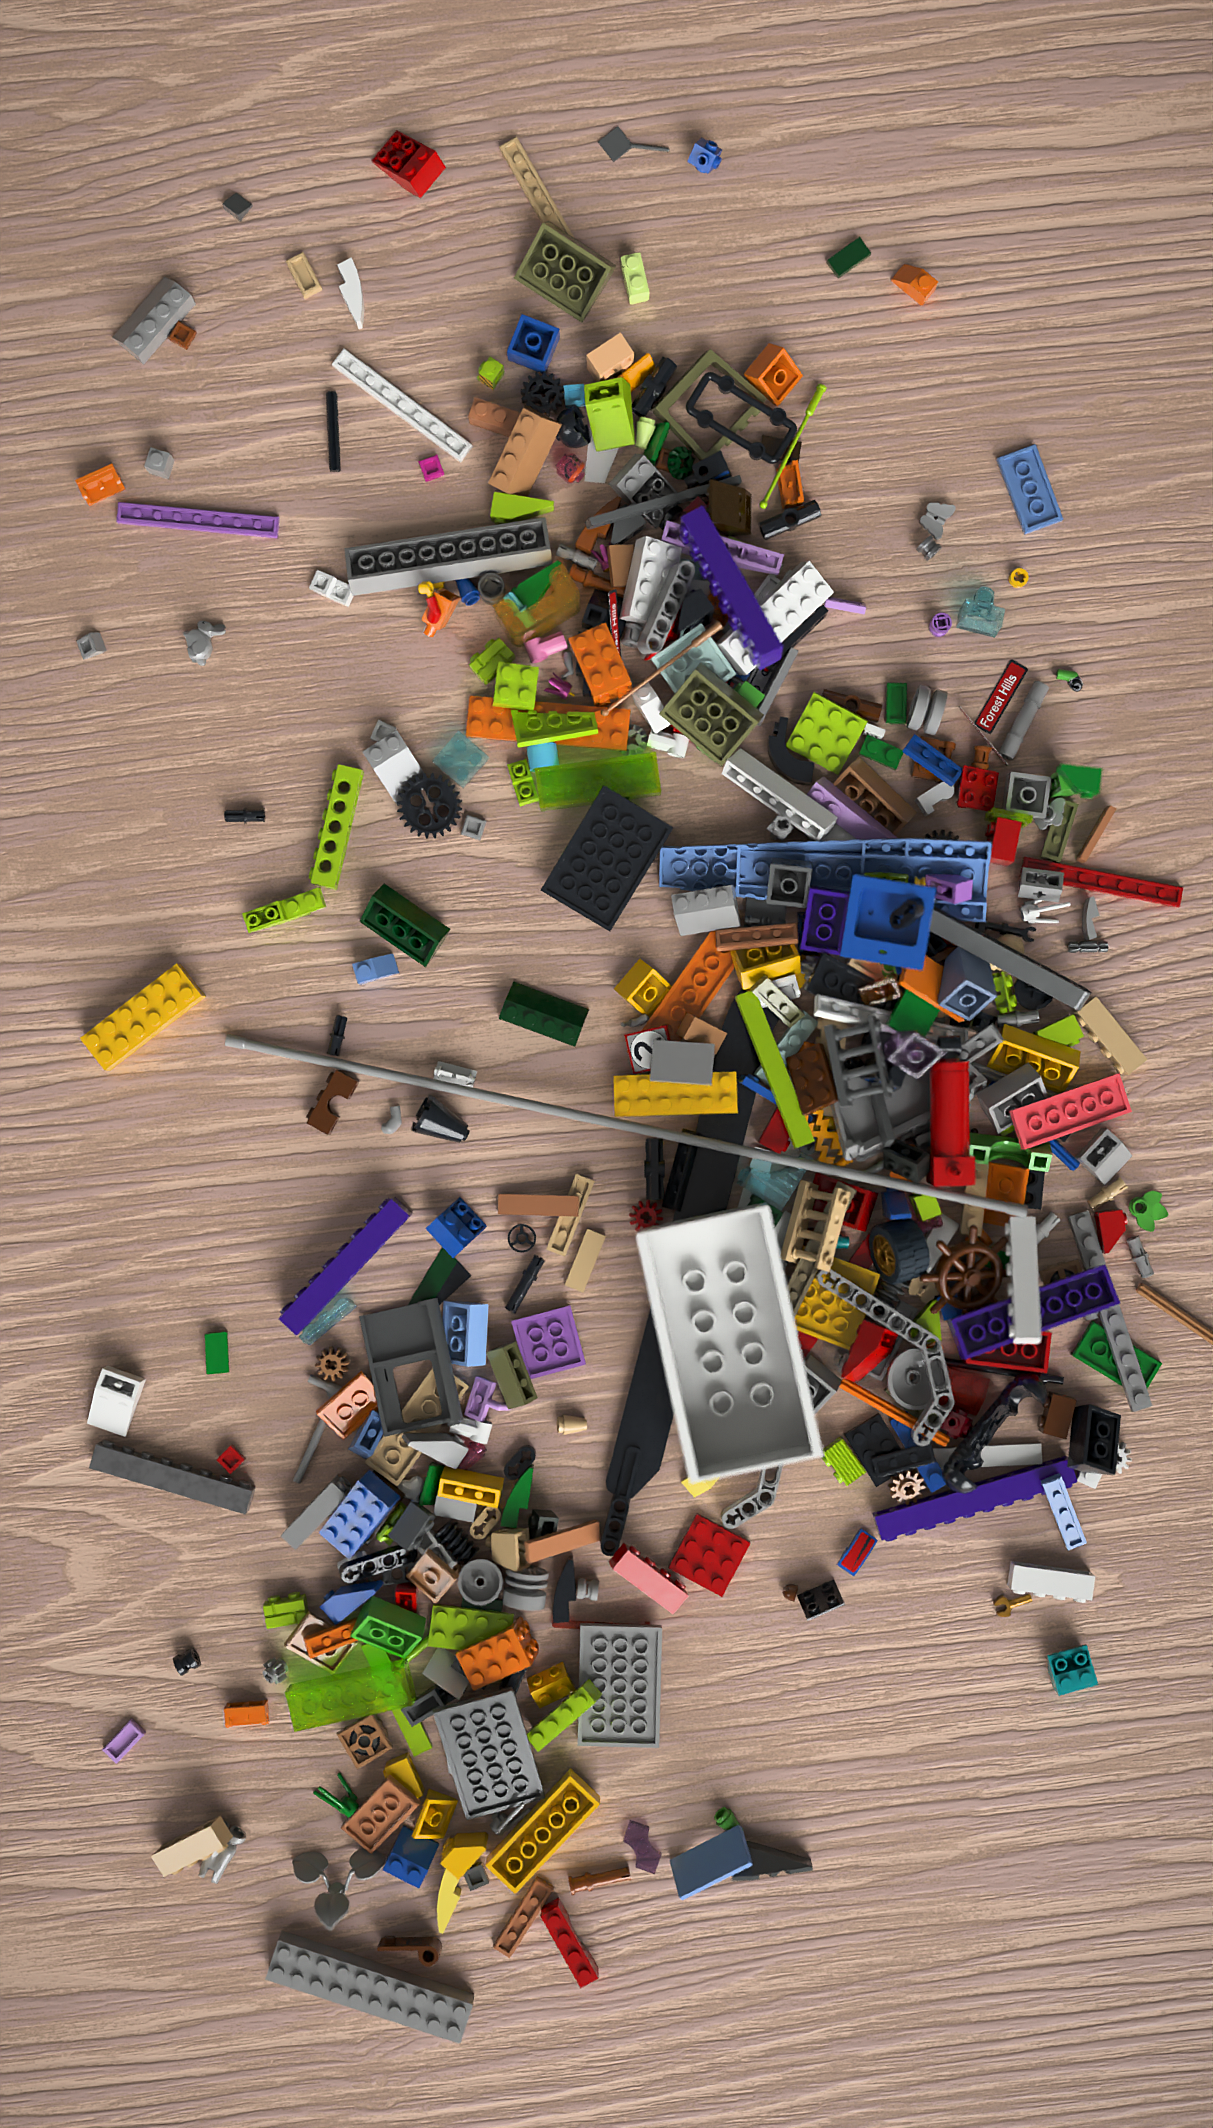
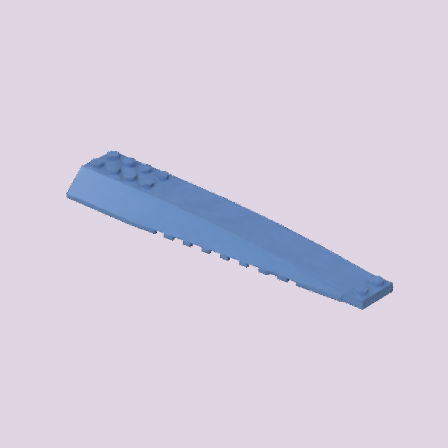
M889 838L662 846L660 849L659 887L698 891L733 885L735 886L736 897H751L757 900L767 899L772 857L813 862L810 887L816 886L851 892L853 875H864L867 872L908 874V883L914 884V877L922 879L926 874L960 875L973 879L972 899L953 904L935 898L934 906L961 921L985 922L992 842Z

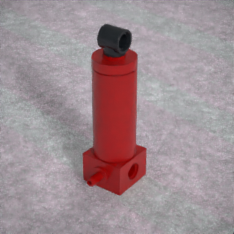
M959 1035L938 1036L937 1053L940 1058L939 1061H930L931 1153L929 1154L930 1172L926 1175V1182L932 1186H975V1156L970 1154L969 1061H961L958 1058L961 1055V1038Z

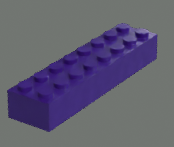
M701 506L682 516L681 525L679 526L681 541L684 545L689 546L691 550L689 554L692 560L698 562L701 567L699 571L702 578L709 581L710 592L714 597H718L720 601L718 604L722 613H727L730 618L728 622L731 629L738 632L740 636L738 640L742 648H747L750 653L748 657L753 666L756 665L760 671L781 660L783 648L781 641L704 507Z
M396 1197L385 1199L378 1207L380 1209L378 1214L372 1213L364 1222L366 1226L358 1228L351 1235L352 1241L344 1243L336 1251L338 1256L330 1258L322 1266L324 1271L316 1273L308 1281L310 1286L308 1288L305 1286L294 1296L295 1302L287 1303L280 1311L282 1315L279 1317V1320L296 1336L308 1326L413 1214Z
M1106 1264L1098 1265L1039 1286L1041 1332L1120 1304ZM1011 1297L947 1320L961 1359L966 1360L1013 1343V1337L1009 1336V1324H1012V1316L1008 1315V1304H1012Z

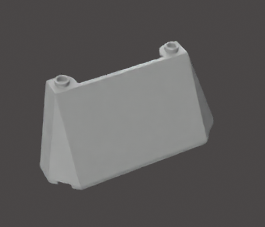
M923 1041L922 1045L918 1046L911 1042L894 1050L892 1053H888V1055H884L885 1060L907 1068L902 1087L896 1092H892V1098L884 1097L894 1137L902 1142L931 1128L930 1073L926 1068L930 1066V1061H937L940 1058L937 1053V1044ZM969 1064L970 1102L977 1093L986 1088L987 1079L971 1064ZM860 1076L850 1078V1081H848L849 1089L852 1090L872 1085V1083L860 1079ZM870 1095L854 1098V1101H852L853 1106L840 1107L839 1101L830 1105L845 1160L850 1161L852 1158H856L857 1161L863 1162L883 1152L885 1148L882 1144Z

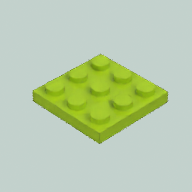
M814 691L786 743V747L839 775L868 720Z

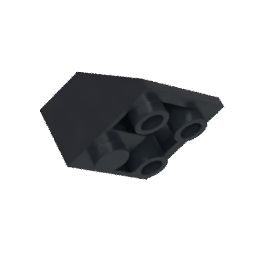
M594 589L582 620V628L589 630L606 622L611 634L609 593ZM617 596L618 618L620 617L624 599ZM619 619L620 639L627 622Z

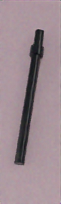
M945 1358L946 1366L1011 1377H1016L1023 1373H1031L1038 1376L1044 1384L1048 1382L1063 1385L1064 1377L1050 1375L1048 1372L1037 1373L967 1364L962 1360Z

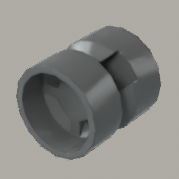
M487 573L480 578L478 589L482 601L491 606L500 604L506 595L502 577L495 573Z

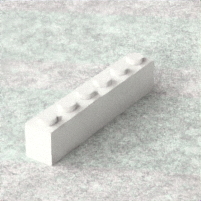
M740 748L727 759L722 771L725 777L780 816H788L791 819V824L815 841H822L832 831L838 818L836 815Z
M1010 1217L1008 1223H1005V1236H1009V1243H1006V1256H1010V1263H1007L1006 1271L1007 1276L1011 1278V1283L1007 1285L1008 1296H1011L1012 1304H1008V1315L1012 1316V1324H1009V1336L1013 1337V1343H1039L1041 1340L1036 1218Z

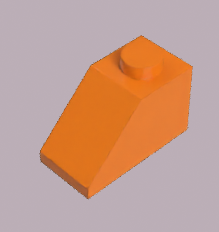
M904 264L891 279L894 284L921 306L933 294L938 284V281L924 269Z

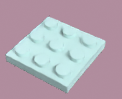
M702 623L652 657L651 660L656 668L662 667L688 647L693 639L703 633L706 629ZM711 637L697 648L693 647L660 672L674 694H676L701 662L724 682L736 675Z

